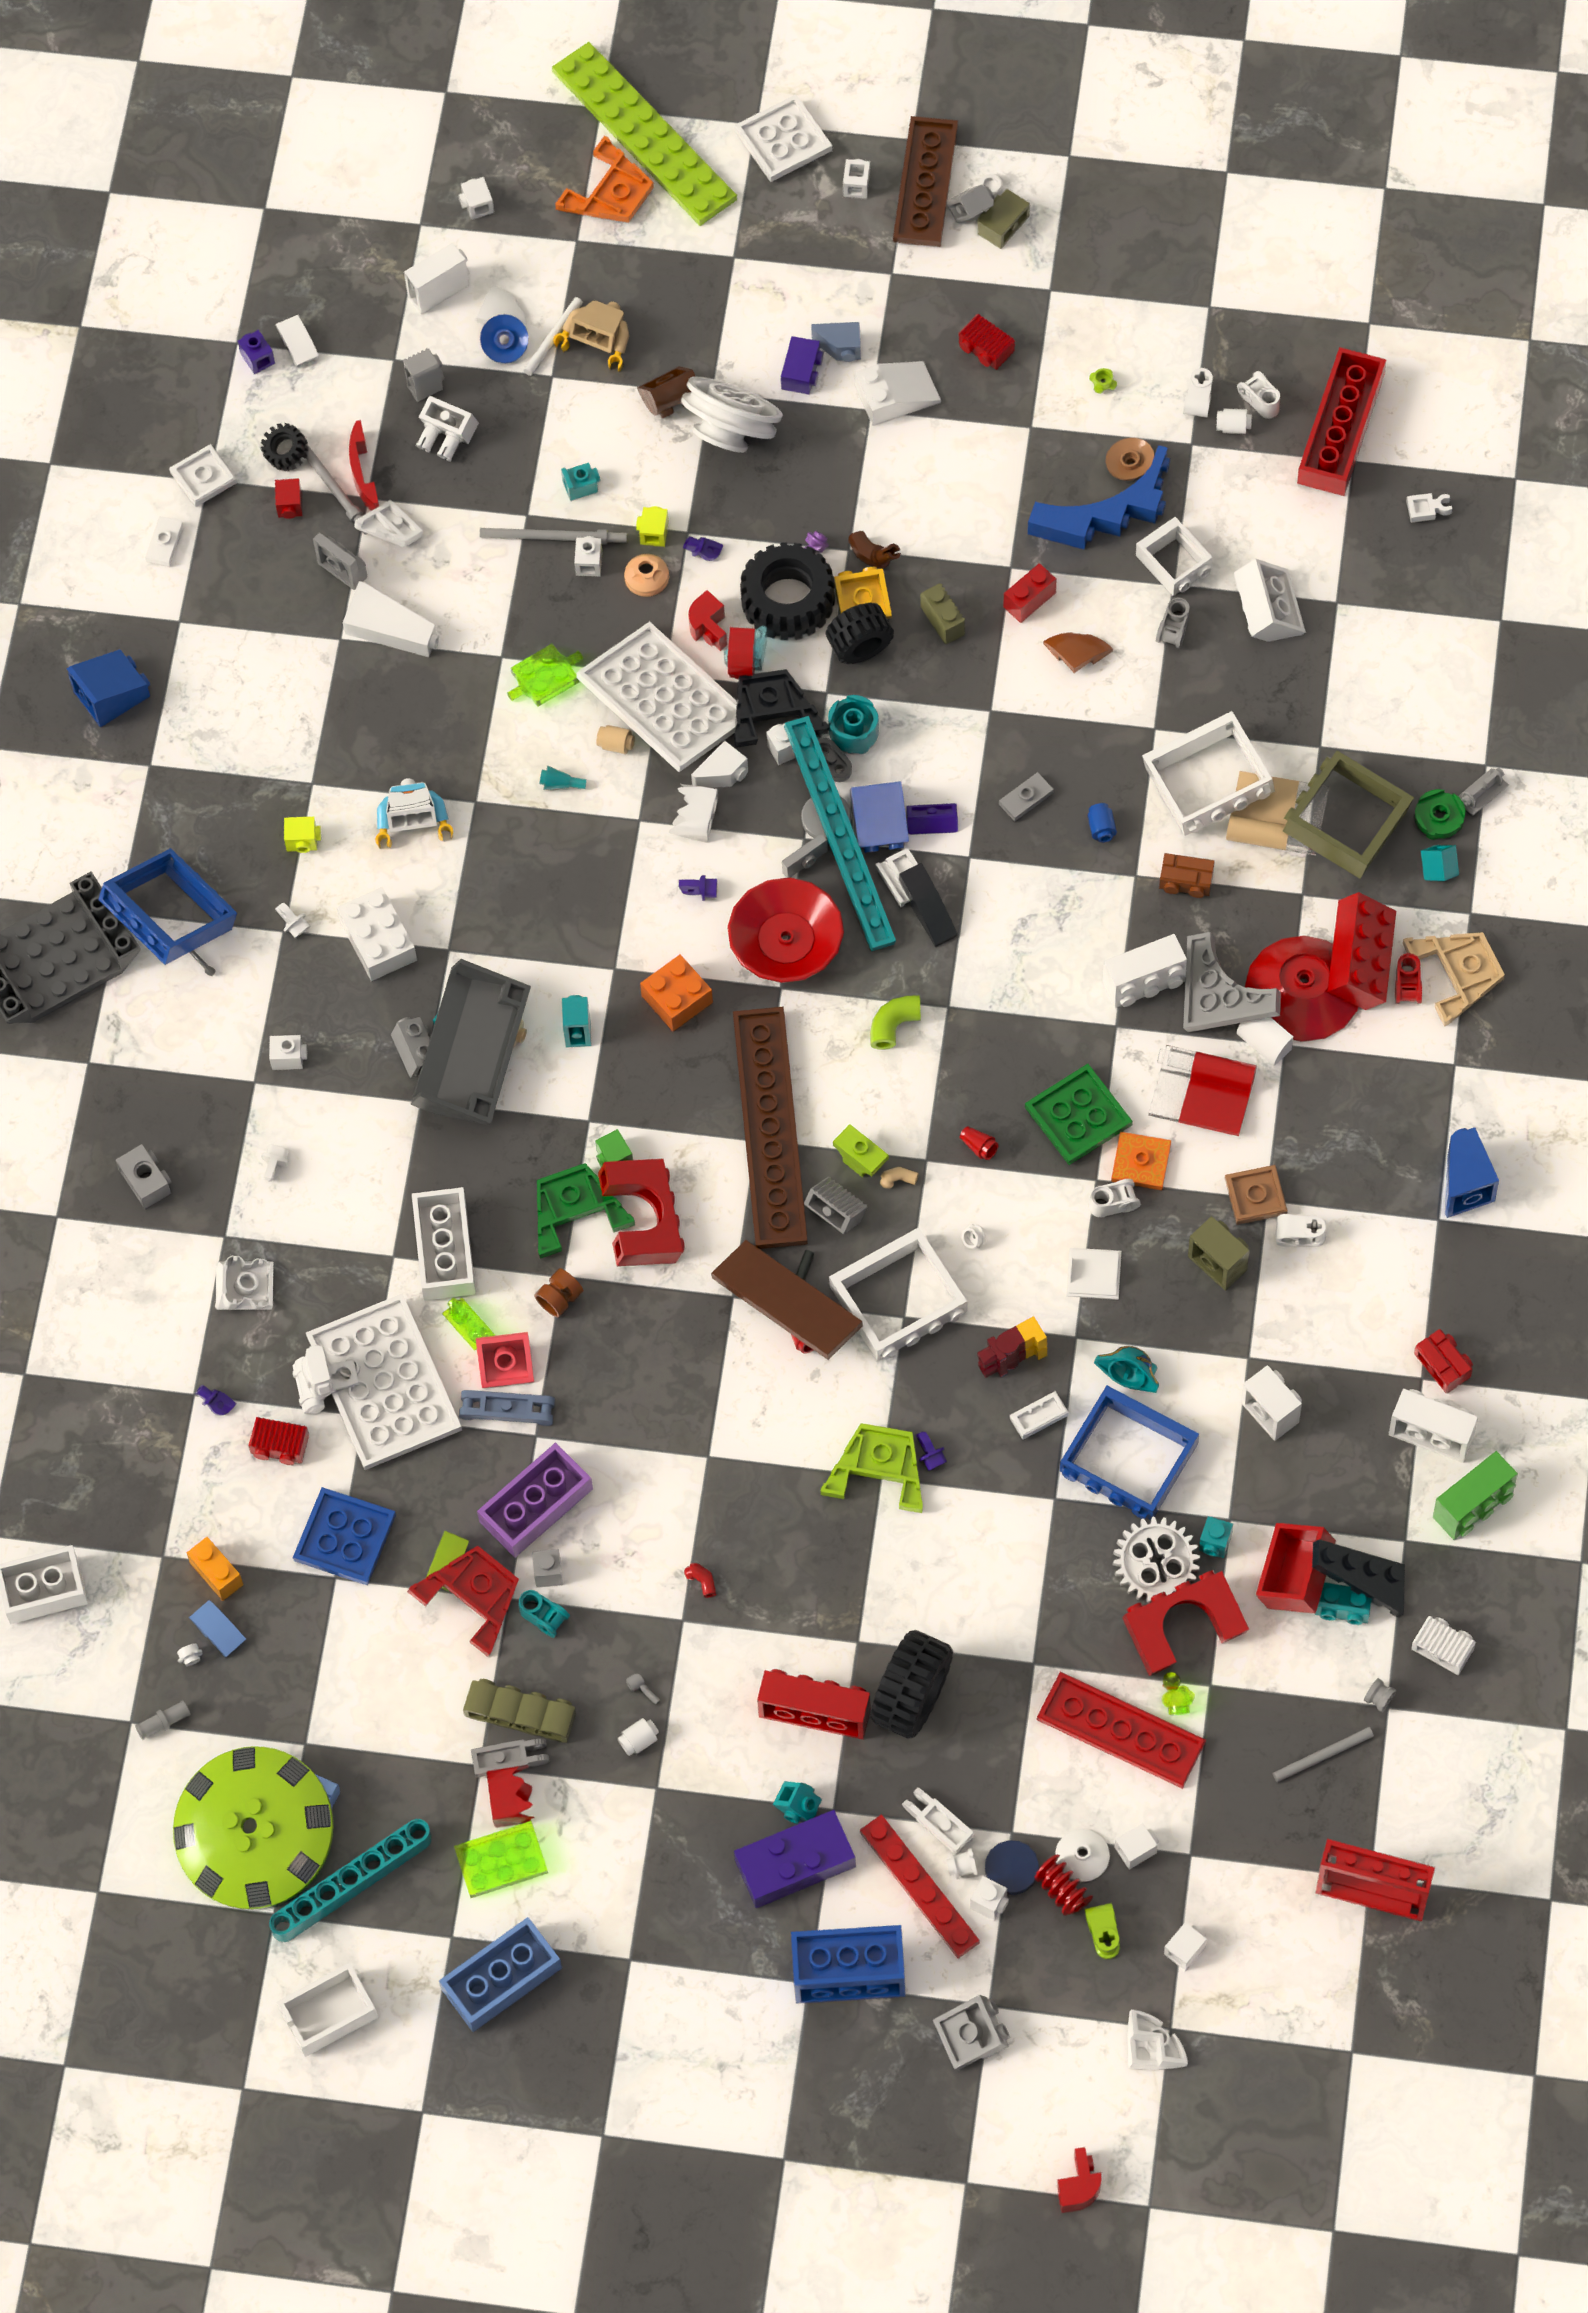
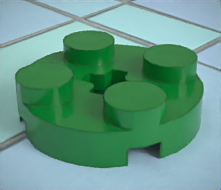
M1441 789L1428 791L1420 797L1416 805L1415 823L1419 830L1431 840L1451 837L1463 827L1466 812L1462 800L1454 793L1451 795ZM1439 810L1441 813L1445 812L1446 814L1444 818H1437L1434 816L1435 811Z

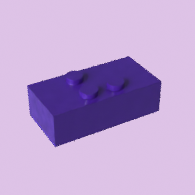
M831 1810L734 1851L735 1862L755 1908L764 1906L856 1867V1857L835 1810Z

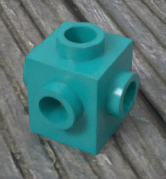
M784 1781L773 1805L785 1814L784 1818L798 1824L815 1817L822 1799L814 1793L815 1789L808 1784Z

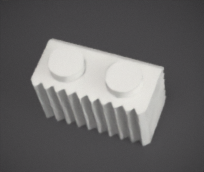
M1428 1616L1414 1639L1411 1649L1459 1676L1473 1653L1476 1642L1467 1632L1462 1630L1457 1632L1449 1627V1624L1444 1619L1439 1617L1433 1619L1431 1616Z

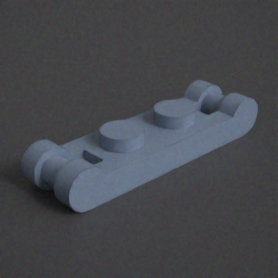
M463 1390L461 1392L460 1400L463 1401V1405L459 1409L458 1417L460 1419L537 1423L542 1426H550L553 1423L551 1409L554 1408L555 1398L551 1396ZM480 1402V1408H473V1403ZM533 1407H541V1413L533 1412Z

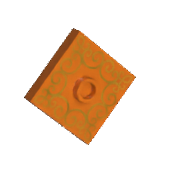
M1120 1132L1111 1182L1132 1179L1135 1184L1134 1186L1162 1190L1171 1140Z

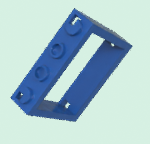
M171 848L104 882L99 896V901L164 965L232 930L237 912L231 905L222 899ZM164 873L213 919L210 923L175 941L126 894Z
M1106 1385L1060 1461V1472H1062L1066 1479L1072 1482L1077 1480L1084 1484L1090 1492L1094 1494L1101 1493L1107 1496L1113 1504L1120 1507L1123 1505L1131 1509L1132 1513L1137 1517L1151 1520L1152 1517L1156 1516L1197 1447L1199 1433ZM1107 1407L1184 1447L1151 1504L1074 1464Z

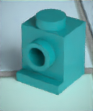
M589 462L567 470L566 467L561 469L562 482L570 501L598 492L597 482H600V476L596 467L591 469Z

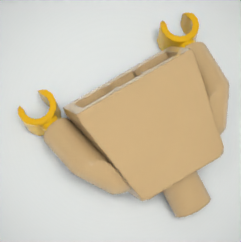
M592 301L587 306L572 310L562 327L563 332L556 334L553 338L555 347L561 341H564L561 348L562 351H567L570 347L567 339L569 336L609 353L615 351L614 355H611L608 359V367L611 369L613 362H619L618 372H620L623 368L621 355L625 353L629 339L628 326L623 321V311L613 301L607 305L598 301Z

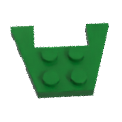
M586 1163L537 1180L538 1253L540 1259L562 1251L554 1227L604 1210L613 1233L635 1226L634 1218L626 1212L617 1198L602 1196L599 1178Z

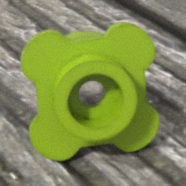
M1100 368L1089 376V380L1094 384V391L1100 394L1104 390H1113L1117 387V382L1113 380L1112 370L1108 368Z

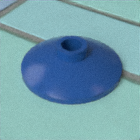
M507 314L494 316L484 324L481 330L480 344L482 350L495 362H514L524 354L528 346L527 329L514 316ZM501 336H508L509 342L502 344L499 340Z

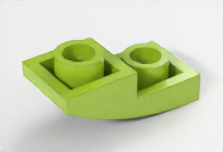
M444 1531L426 1578L428 1575L440 1570L451 1561L465 1554L469 1540Z

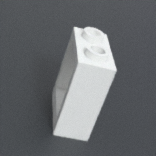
M1176 517L1136 543L1137 558L1172 596L1179 592H1185L1193 582L1199 578H1205L1212 570L1213 557ZM1176 539L1198 564L1174 580L1152 555Z

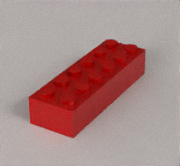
M1339 347L1298 469L1297 484L1345 496L1385 375L1387 359Z

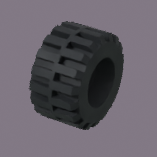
M870 602L856 605L839 614L828 625L825 634L841 663L856 664L866 661L883 651L891 643L890 641L894 637V630L881 606Z

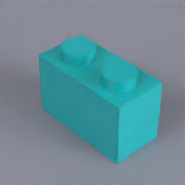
M571 995L568 998H562V1020L566 1047L591 1046V1019L588 997Z

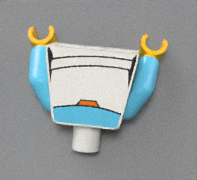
M410 778L402 780L401 785L392 786L389 790V796L385 797L377 807V829H380V833L377 834L375 841L379 849L382 839H388V848L392 846V840L387 834V829L390 832L426 828L437 826V822L440 824L438 838L443 841L441 832L448 831L452 839L453 828L446 821L448 820L444 800L434 791L428 790L426 783H415Z

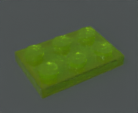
M532 1821L454 1846L470 1899L548 1874Z

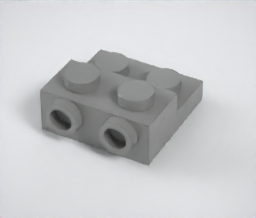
M319 532L313 538L318 564L355 591L359 581L363 582L367 578L365 562L329 536L326 538Z
M978 1995L933 2019L955 2070H960L981 2058L987 2059L1009 2047L1006 2041L1010 2038L1009 2032L1003 2023H998L995 2015L999 2011L992 1999L988 2000L987 1997Z

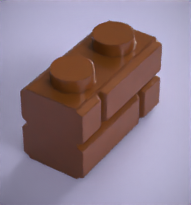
M1164 853L1159 889H1164L1169 894L1189 893L1190 896L1195 898L1210 896L1215 860Z

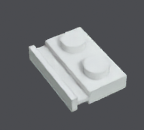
M908 848L886 858V861L882 863H876V870L900 907L911 901L899 883V873L918 864Z

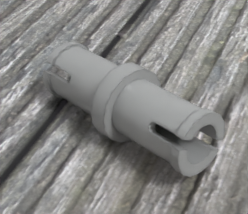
M182 1700L164 1711H156V1715L136 1724L135 1728L140 1738L144 1740L162 1729L165 1731L170 1729V1725L190 1716V1712Z

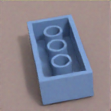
M527 1917L439 1980L443 1993L472 2032H474L561 1970L562 1965L560 1958L530 1918Z

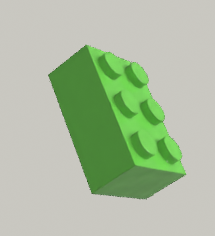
M1495 1451L1436 1498L1433 1518L1453 1540L1460 1535L1465 1537L1473 1530V1524L1480 1519L1482 1521L1486 1520L1493 1514V1508L1500 1503L1504 1505L1512 1499L1518 1473Z

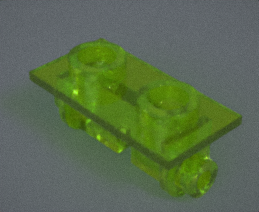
M452 1298L447 1303L449 1308L442 1315L474 1351L477 1349L476 1338L495 1336L463 1298L459 1300Z

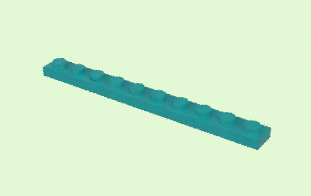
M806 716L786 722L784 725L785 731L870 950L875 951L894 945L896 943L895 936L810 718Z

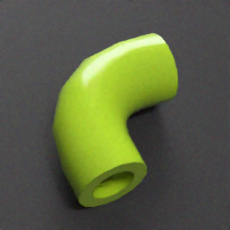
M920 995L894 998L880 1007L871 1025L870 1045L872 1048L885 1050L895 1047L896 1028L898 1025L907 1021H921Z

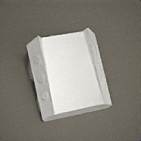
M230 1256L226 1261L218 1262L216 1269V1309L272 1310L273 1261L259 1258L253 1261H244L240 1256Z

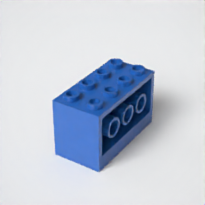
M901 1925L791 1932L796 2004L906 1997Z

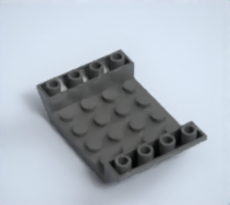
M92 871L70 882L72 892L0 931V1013L7 1024L32 1023L122 974L141 951L140 946L129 929L99 901L102 887Z

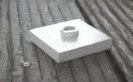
M211 444L169 468L170 473L195 507L237 484L235 476Z

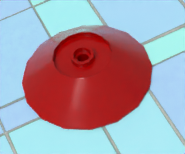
M791 877L767 880L747 890L733 907L727 926L730 948L740 964L759 978L779 983L805 980L824 970L838 954L844 935L842 915L831 896L812 882ZM787 935L790 939L783 940L782 937Z
M1305 935L1283 938L1264 948L1250 965L1245 983V988H1277L1281 992L1280 1016L1271 1018L1293 1036V1040L1301 1042L1325 1039L1345 1028L1358 1011V1006L1327 992L1333 944L1324 939ZM1306 978L1309 982L1302 983L1300 980Z

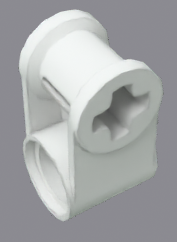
M1198 368L1192 372L1183 414L1208 417L1213 375L1208 369Z
M1256 371L1253 377L1246 382L1237 384L1241 397L1263 418H1274L1279 414L1280 393L1260 371Z
M1123 1179L1115 1183L1095 1187L1091 1192L1089 1201L1091 1214L1096 1217H1105L1121 1212H1130L1140 1207V1200L1136 1198L1133 1189L1134 1181L1132 1179ZM1097 1199H1103V1200H1105L1107 1203H1106V1204H1098L1095 1200H1097Z
M1279 1215L1277 1217L1276 1243L1283 1247H1319L1326 1239V1223L1321 1217L1315 1215Z

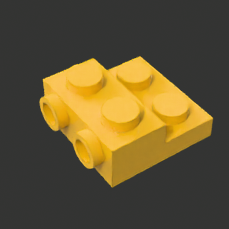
M867 567L859 573L844 571L834 577L840 614L856 605L871 602L881 606L887 619L892 618L883 568Z

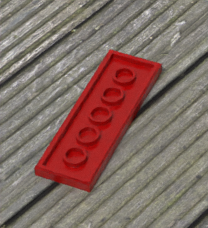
M1061 1671L1037 1716V1721L1182 1789L1206 1743L1204 1738Z

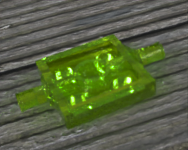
M550 644L514 665L510 669L519 686L507 692L509 699L513 701L525 694L539 707L579 683V680L576 678L577 674L571 666L583 660L581 652L577 650L570 656L565 657L559 653L553 644Z

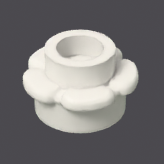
M970 1224L962 1232V1241L968 1248L979 1249L986 1242L985 1232L980 1225Z
M197 1644L187 1645L178 1650V1662L185 1663L186 1666H192L201 1660L202 1650L198 1648Z

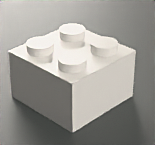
M1267 1365L1243 1383L1241 1404L1270 1437L1276 1441L1299 1423L1302 1400L1295 1390L1288 1389L1284 1384L1285 1381L1282 1375L1277 1370L1272 1371Z

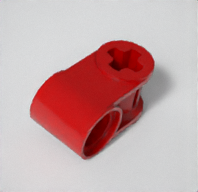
M1406 953L1398 959L1395 1004H1400L1401 1001L1422 1003L1420 960L1414 954ZM1411 966L1414 970L1407 972L1402 967Z

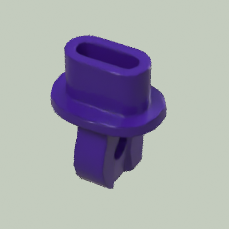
M690 536L685 540L683 549L691 551L694 557L699 555L706 561H713L720 555L724 545L704 537L696 539Z
M702 875L700 880H679V889L686 895H701L702 901H705L706 898H717V879L706 878V875Z
M201 1385L195 1392L197 1396L204 1400L202 1405H207L216 1415H225L236 1405L225 1393L216 1389L211 1391L204 1385Z
M922 1431L916 1434L925 1453L919 1461H924L928 1471L947 1462L942 1453L945 1450L944 1447L935 1449L926 1432Z

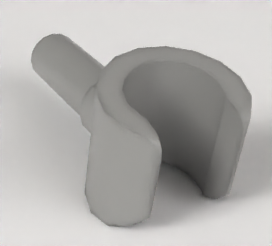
M634 1674L626 1679V1684L632 1692L640 1688L655 1705L660 1701L645 1685L641 1675Z

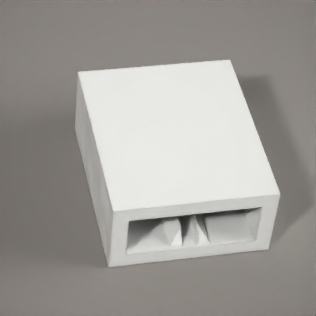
M453 243L404 271L408 298L421 314L469 286L468 275L470 272L466 265L468 258L462 249L458 250Z

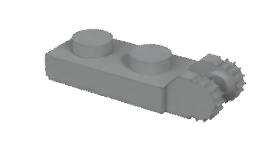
M540 1738L524 1741L522 1739L472 1749L471 1755L475 1777L487 1776L486 1772L490 1770L522 1765L535 1767L548 1763L550 1761L549 1755L540 1754L527 1757L526 1750L533 1751L545 1748L547 1745L546 1740Z

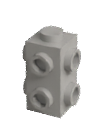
M406 1017L396 1023L391 1037L409 1077L414 1078L420 1074L430 1041V1033L420 1017L413 1019Z

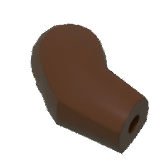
M864 531L854 532L848 538L855 556L867 565L877 567V569L886 568L892 560L898 559L901 553L895 554V552L900 551L898 545L890 544L887 547L874 544L869 540Z

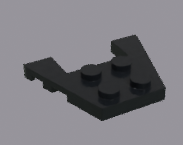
M787 669L753 674V676H739L735 748L757 745L758 737L753 724L756 721L799 715L800 718L809 716L816 735L828 734L829 725L826 721L823 722L817 714L818 710L814 705L809 704L804 697L803 690Z

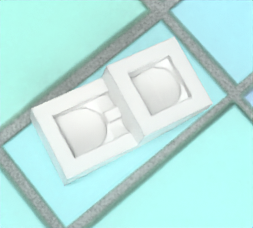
M298 315L276 324L284 345L288 348L296 367L319 357Z

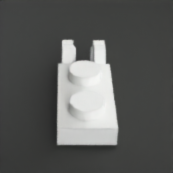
M917 1788L913 1793L927 1807L921 1811L908 1800H905L902 1806L916 1818V1821L955 1855L959 1854L975 1837V1833L938 1800L932 1799L923 1790Z

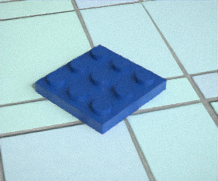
M321 1487L292 1557L293 1561L368 1586L395 1520L396 1511Z

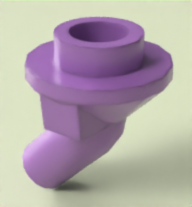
M818 531L814 533L808 532L805 541L809 544V547L815 549V552L823 553L829 546L826 543L828 539L826 536Z

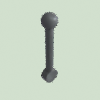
M194 950L189 952L205 969L207 975L213 976L216 970L208 966Z

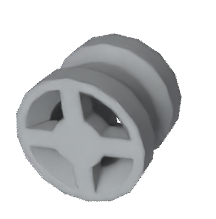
M1377 1678L1366 1693L1364 1701L1375 1704L1377 1709L1383 1712L1392 1701L1397 1690L1393 1687L1388 1688L1381 1679Z

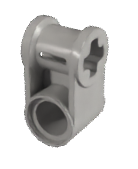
M1174 598L1168 603L1163 620L1157 631L1156 642L1160 643L1163 641L1176 645V648H1181L1189 622L1190 610L1189 603L1185 599ZM1176 611H1181V612H1183L1184 614H1182V615H1175V614H1173V613L1176 612Z

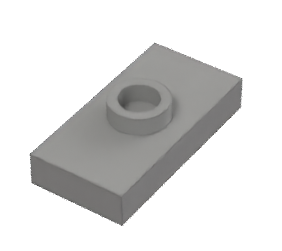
M1037 772L1000 799L999 805L1014 821H1017L1054 793V789Z
M819 834L782 860V873L786 878L792 877L803 868L811 867L817 858L828 851L827 839L823 834Z

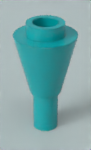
M547 765L546 770H541L539 784L544 785L543 790L569 787L585 789L587 779L571 777V775Z

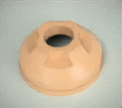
M641 554L631 559L627 564L624 574L625 583L629 590L636 595L644 597L654 596L666 588L669 582V570L666 563L660 557L653 554ZM643 564L653 566L652 572L648 574L641 573L639 568Z

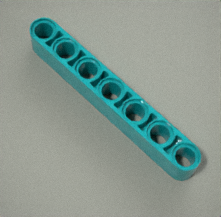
M414 1819L278 1910L271 1916L269 1921L274 1938L280 1942L292 1940L425 1850L432 1841L428 1824L421 1819ZM417 1830L425 1832V1835L420 1839L412 1837V1834ZM395 1845L403 1847L402 1851L398 1854H391L389 1852ZM371 1861L380 1862V1866L377 1869L371 1870L367 1868ZM349 1876L358 1878L355 1884L347 1885L344 1883L345 1879ZM327 1891L335 1893L331 1900H323L322 1895ZM303 1907L312 1908V1912L307 1916L299 1914ZM281 1922L290 1924L289 1928L285 1931L276 1930L277 1925Z

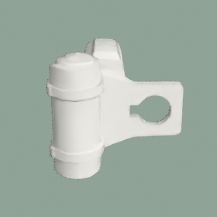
M320 1345L310 1346L306 1349V1355L297 1359L295 1364H293L294 1371L292 1372L297 1382L300 1396L299 1403L305 1414L321 1412L325 1407V1397L336 1390L359 1384L354 1361L348 1360L329 1364L326 1361L323 1346ZM343 1368L351 1372V1377L347 1381H339L332 1378V1375H336L337 1371Z

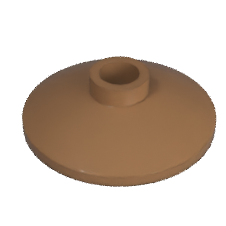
M1122 439L1116 442L1107 452V469L1112 476L1120 480L1131 481L1139 479L1152 465L1155 456L1150 444L1142 439Z

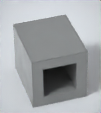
M559 1549L532 1552L536 1588L563 1585Z

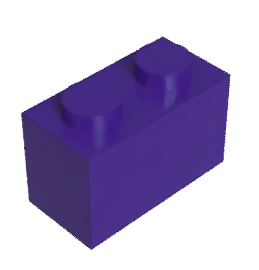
M791 336L781 373V390L810 395L812 386H816L818 381L817 365H822L824 351H820V341Z

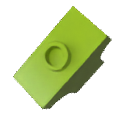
M851 1124L833 1141V1146L842 1155L843 1162L861 1177L866 1173L872 1177L889 1159V1155Z

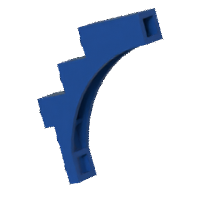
M1158 445L1152 465L1145 474L1129 488L1111 498L1081 506H1054L1035 502L1028 520V535L1085 549L1087 541H1092L1095 530L1120 537L1122 529H1127L1130 517L1155 524L1158 515H1163L1166 501H1162L1163 491L1161 489L1164 479L1161 476L1163 472H1167L1169 469L1171 458L1167 457L1168 448Z

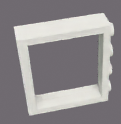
M1232 711L1142 755L1147 772L1185 836L1200 831L1204 826L1212 822L1221 821L1225 816L1235 811L1243 810L1249 804L1259 799H1265L1275 792L1272 777ZM1233 735L1259 781L1184 817L1158 771Z
M919 1227L829 1276V1286L842 1307L862 1320L863 1327L858 1332L877 1361L889 1355L893 1357L902 1347L906 1345L910 1347L916 1344L920 1337L928 1333L934 1334L938 1332L944 1324L951 1320L952 1322L959 1320V1316L967 1312V1300ZM920 1248L954 1301L879 1341L846 1289Z

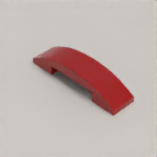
M357 420L350 436L349 459L357 492L367 508L372 511L379 507L374 482L364 484L358 455L367 453L361 420Z

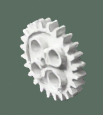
M1152 1517L1148 1525L1144 1519H1141L1140 1528L1134 1523L1131 1524L1132 1534L1124 1530L1123 1536L1126 1541L1118 1539L1117 1545L1122 1549L1114 1550L1113 1554L1120 1557V1559L1114 1560L1113 1565L1120 1566L1121 1569L1115 1572V1576L1124 1577L1120 1582L1121 1586L1130 1585L1127 1591L1128 1594L1134 1590L1137 1591V1600L1142 1595H1146V1601L1150 1603V1598L1165 1591L1166 1595L1176 1592L1174 1587L1187 1580L1195 1581L1196 1576L1191 1571L1199 1570V1566L1193 1564V1562L1198 1561L1200 1556L1192 1554V1552L1198 1546L1189 1545L1193 1536H1183L1185 1527L1177 1531L1175 1529L1176 1521H1173L1168 1526L1166 1525L1165 1517H1163L1160 1524H1157L1155 1517ZM1148 1538L1152 1540L1156 1558H1162L1159 1567L1166 1579L1164 1583L1160 1579L1156 1562H1150L1153 1552L1147 1543ZM1167 1538L1171 1542V1548L1167 1550L1161 1549L1157 1543L1158 1539ZM1136 1546H1141L1145 1549L1146 1556L1137 1558L1134 1556L1132 1549ZM1176 1563L1180 1567V1573L1176 1575L1170 1574L1167 1571L1166 1565ZM1144 1571H1150L1154 1574L1155 1581L1146 1583L1143 1581L1141 1574Z

